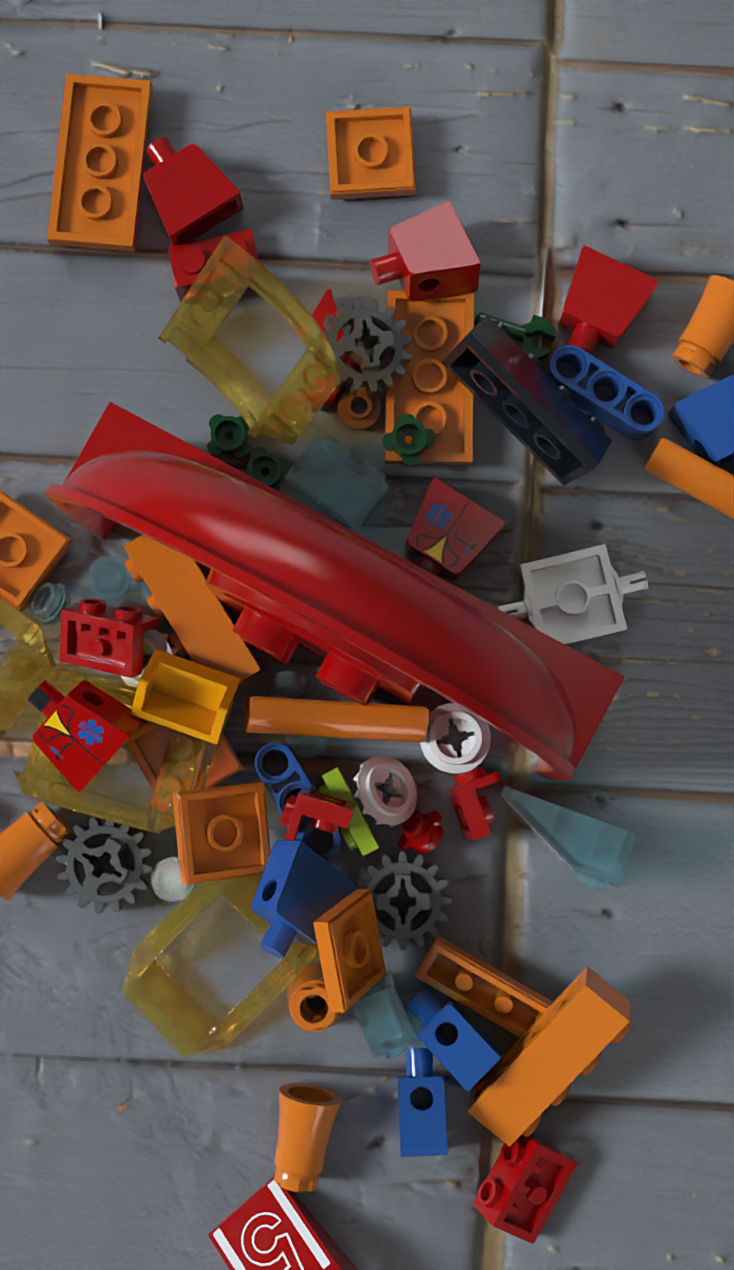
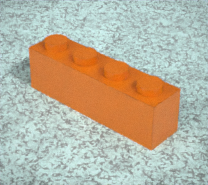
M144 535L123 546L130 557L123 561L126 568L137 584L144 580L152 595L147 597L146 600L159 621L165 617L175 631L169 635V638L182 658L189 655L195 663L241 678L239 687L264 673L247 643L241 640L240 636L232 632L235 624L220 599L205 584L207 578L197 561Z
M587 966L472 1088L467 1112L509 1147L521 1134L524 1137L529 1136L538 1126L542 1117L541 1114L550 1104L554 1107L558 1106L569 1093L570 1083L580 1073L584 1076L589 1074L600 1060V1052L610 1042L617 1044L627 1034L631 1027L630 1000Z

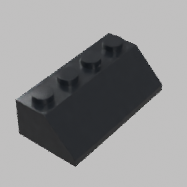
M489 315L475 326L441 362L563 486L592 471L600 463L612 443V440L605 434V428L602 423L595 417L586 415L574 403L575 399L572 393L565 386L555 383L544 372V367L540 360L533 354L524 352L513 341L510 330L503 323L493 321Z

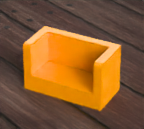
M155 649L139 679L130 715L217 745L231 713L241 678Z

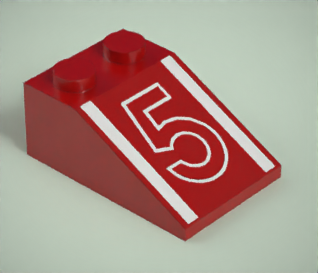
M274 1176L208 1234L229 1270H358L293 1191L281 1188L274 1181Z

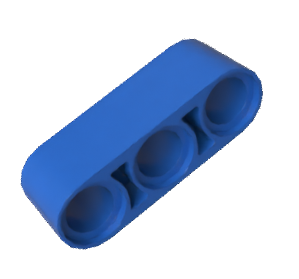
M565 345L558 348L552 354L545 373L555 383L565 386L572 393L575 399L574 403L579 408L620 434L632 440H643L649 437L662 422L664 406L656 395L586 351L573 345ZM561 362L572 364L577 370V376L574 378L562 377L558 373L556 365ZM597 385L609 387L614 394V400L610 402L599 400L593 392V387ZM631 409H644L649 414L651 423L648 425L637 424L631 417Z
M270 743L264 745L258 751L255 757L257 774L262 782H264L267 791L281 814L287 802V797L293 789H303L305 787L317 791L298 757L290 747L281 743ZM274 750L284 752L288 758V768L279 776L271 775L265 768V758ZM304 816L296 840L304 842L314 850L310 845L309 836L315 827L309 825L312 817ZM339 828L337 833H332L334 845L329 851L318 852L314 850L325 860L331 859L339 851L342 844V834Z

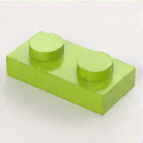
M337 767L322 775L326 784L319 787L321 793L356 803L348 829L339 827L349 849L353 851L359 848L363 856L378 849L379 844L355 797H353L354 795L340 768Z

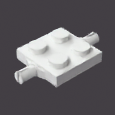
M606 544L520 564L518 568L524 588L523 601L498 606V609L505 613L516 611L509 615L518 620L527 618L533 628L568 645L627 630L622 610L623 594L648 589V582L646 580L630 584L631 582L645 579L644 571L618 577V574L610 564Z

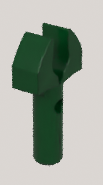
M478 313L474 326H477L489 314ZM489 315L493 321L503 323L510 330L513 341L524 352L533 354L539 360H543L550 355L551 350L536 347L530 341V338L534 335H540L545 339L555 341L556 333L546 318L533 315L531 322L520 326Z

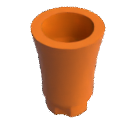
M711 275L708 278L702 297L687 327L678 340L679 346L672 355L676 364L701 378H708L711 375L715 366L720 365L729 348L734 343V281L718 275Z
M44 801L36 805L31 813L26 811L15 822L0 832V896L7 901L11 900L26 879L60 847L58 843L71 834L64 821Z
M321 964L305 966L294 974L287 988V1002L293 1021L301 1029L309 1032H320L328 1029L343 1013L330 1012ZM316 995H319L325 1000V1004L320 1008H313L308 1003V997L313 999Z
M289 1083L279 1088V1127L274 1164L276 1165L274 1181L281 1188L294 1192H312L317 1189L319 1175L324 1169L333 1123L342 1101V1097L337 1092L307 1083Z

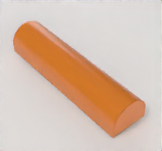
M661 438L650 453L643 470L734 519V476L670 440Z
M258 696L244 699L245 733L422 743L426 738L428 730L429 709H426V707L371 703L362 705L355 702Z
M440 935L434 937L414 977L519 1038L554 1002Z

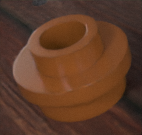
M360 387L355 396L350 394V389L341 395L338 402V414L341 421L347 427L354 430H365L373 426L380 417L381 403L376 393L373 397H369L365 387ZM355 401H364L368 406L367 410L362 414L354 413L351 406Z

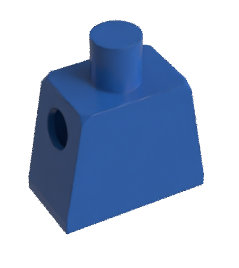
M733 374L676 402L667 413L698 456L715 466L730 459L734 467Z
M276 840L251 904L253 912L270 924L259 946L270 955L284 959L293 941L317 945L313 922L353 891L361 888L304 842Z
M425 988L408 1004L407 1008L425 1026L417 1034L418 1038L467 1092L504 1055V1052L454 1001L449 1002L444 1007ZM444 1023H451L457 1029L458 1038L456 1042H448L441 1034Z
M406 1048V1076L397 1077L401 1157L448 1155L444 1076L434 1075L433 1053L428 1048ZM424 1087L428 1089L429 1104L427 1106H414L413 1091L416 1088Z

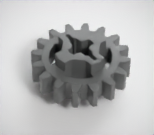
M360 298L355 299L351 311L343 303L338 305L335 312L337 318L329 314L327 315L323 323L327 330H320L316 340L320 344L325 345L319 348L316 354L317 359L328 361L322 371L323 375L335 373L338 377L334 387L338 389L346 382L351 385L350 394L352 396L356 395L360 387H365L367 395L373 397L377 391L378 384L384 391H389L393 386L392 378L400 381L406 372L401 365H408L412 359V354L404 350L412 343V337L401 336V331L407 323L405 320L394 323L391 320L394 309L390 307L384 313L378 311L379 304L378 300L375 299L369 308L363 307ZM350 324V336H343L341 340L336 341L338 333ZM359 340L363 342L364 347H356ZM365 349H372L369 356L366 354ZM388 355H392L390 364L385 369L379 371V359H386Z
M108 815L105 826H102L98 816L89 818L90 829L88 830L81 824L75 825L73 829L77 838H63L61 842L69 849L68 854L56 856L57 862L66 864V871L59 873L57 879H69L71 884L64 894L66 896L76 893L80 894L81 897L78 902V907L80 908L86 907L93 901L95 913L99 914L104 912L107 903H110L114 912L122 910V898L130 904L136 903L139 899L134 890L136 888L147 890L150 884L143 879V875L154 872L156 868L145 862V857L153 854L154 848L143 849L140 844L144 841L147 834L145 832L135 835L130 833L134 823L131 820H126L121 827H118L117 816ZM112 834L103 846L97 847L94 844L87 843L88 840L96 835ZM128 846L134 856V867L128 864L125 853ZM110 854L112 855L110 864L115 867L116 871L112 870L102 874L100 872L102 864L94 856L102 857ZM78 861L83 863L86 874L84 881L81 879L78 871ZM110 881L125 885L123 889L116 893H100Z
M405 851L399 852L398 861L392 862L389 856L384 854L382 855L383 867L378 869L376 866L369 864L367 870L372 876L370 881L359 879L357 885L362 889L371 890L375 909L386 910L395 919L394 929L384 924L376 915L379 932L384 934V947H388L392 939H398L401 950H406L408 939L413 938L418 946L422 947L424 946L423 934L425 932L435 937L439 935V931L434 925L436 920L448 922L449 916L440 909L441 905L452 903L451 896L441 894L440 890L449 883L446 878L434 879L433 876L439 868L435 863L426 869L422 867V854L418 853L413 862L407 861ZM395 871V881L386 890L374 891L378 882L385 875ZM411 871L421 875L428 882L432 891L419 890L411 882ZM401 879L405 880V889H407L408 895L416 897L415 903L408 904L404 920H401V912L398 910V905L390 903V897L398 896V889H401ZM431 909L428 917L420 925L411 928V920L420 910Z

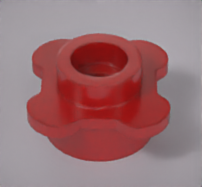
M436 810L429 814H422L419 811L414 812L403 824V835L398 839V847L403 851L412 847L419 854H426L435 849L443 836V828L439 825L442 819L441 814Z

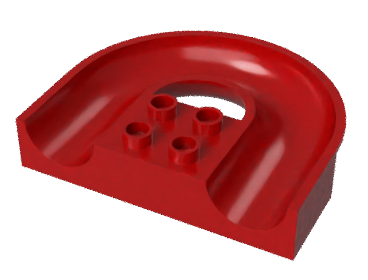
M112 402L108 403L62 485L52 483L45 492L46 496L90 533L103 540L107 538L109 533L119 523L211 568L205 584L225 606L241 614L232 632L240 636L241 640L286 665H288L298 645L324 659L315 676L320 679L319 682L362 705L370 702L377 688L409 705L413 697L425 685L535 753L538 759L533 772L547 780H573L580 760L625 677Z

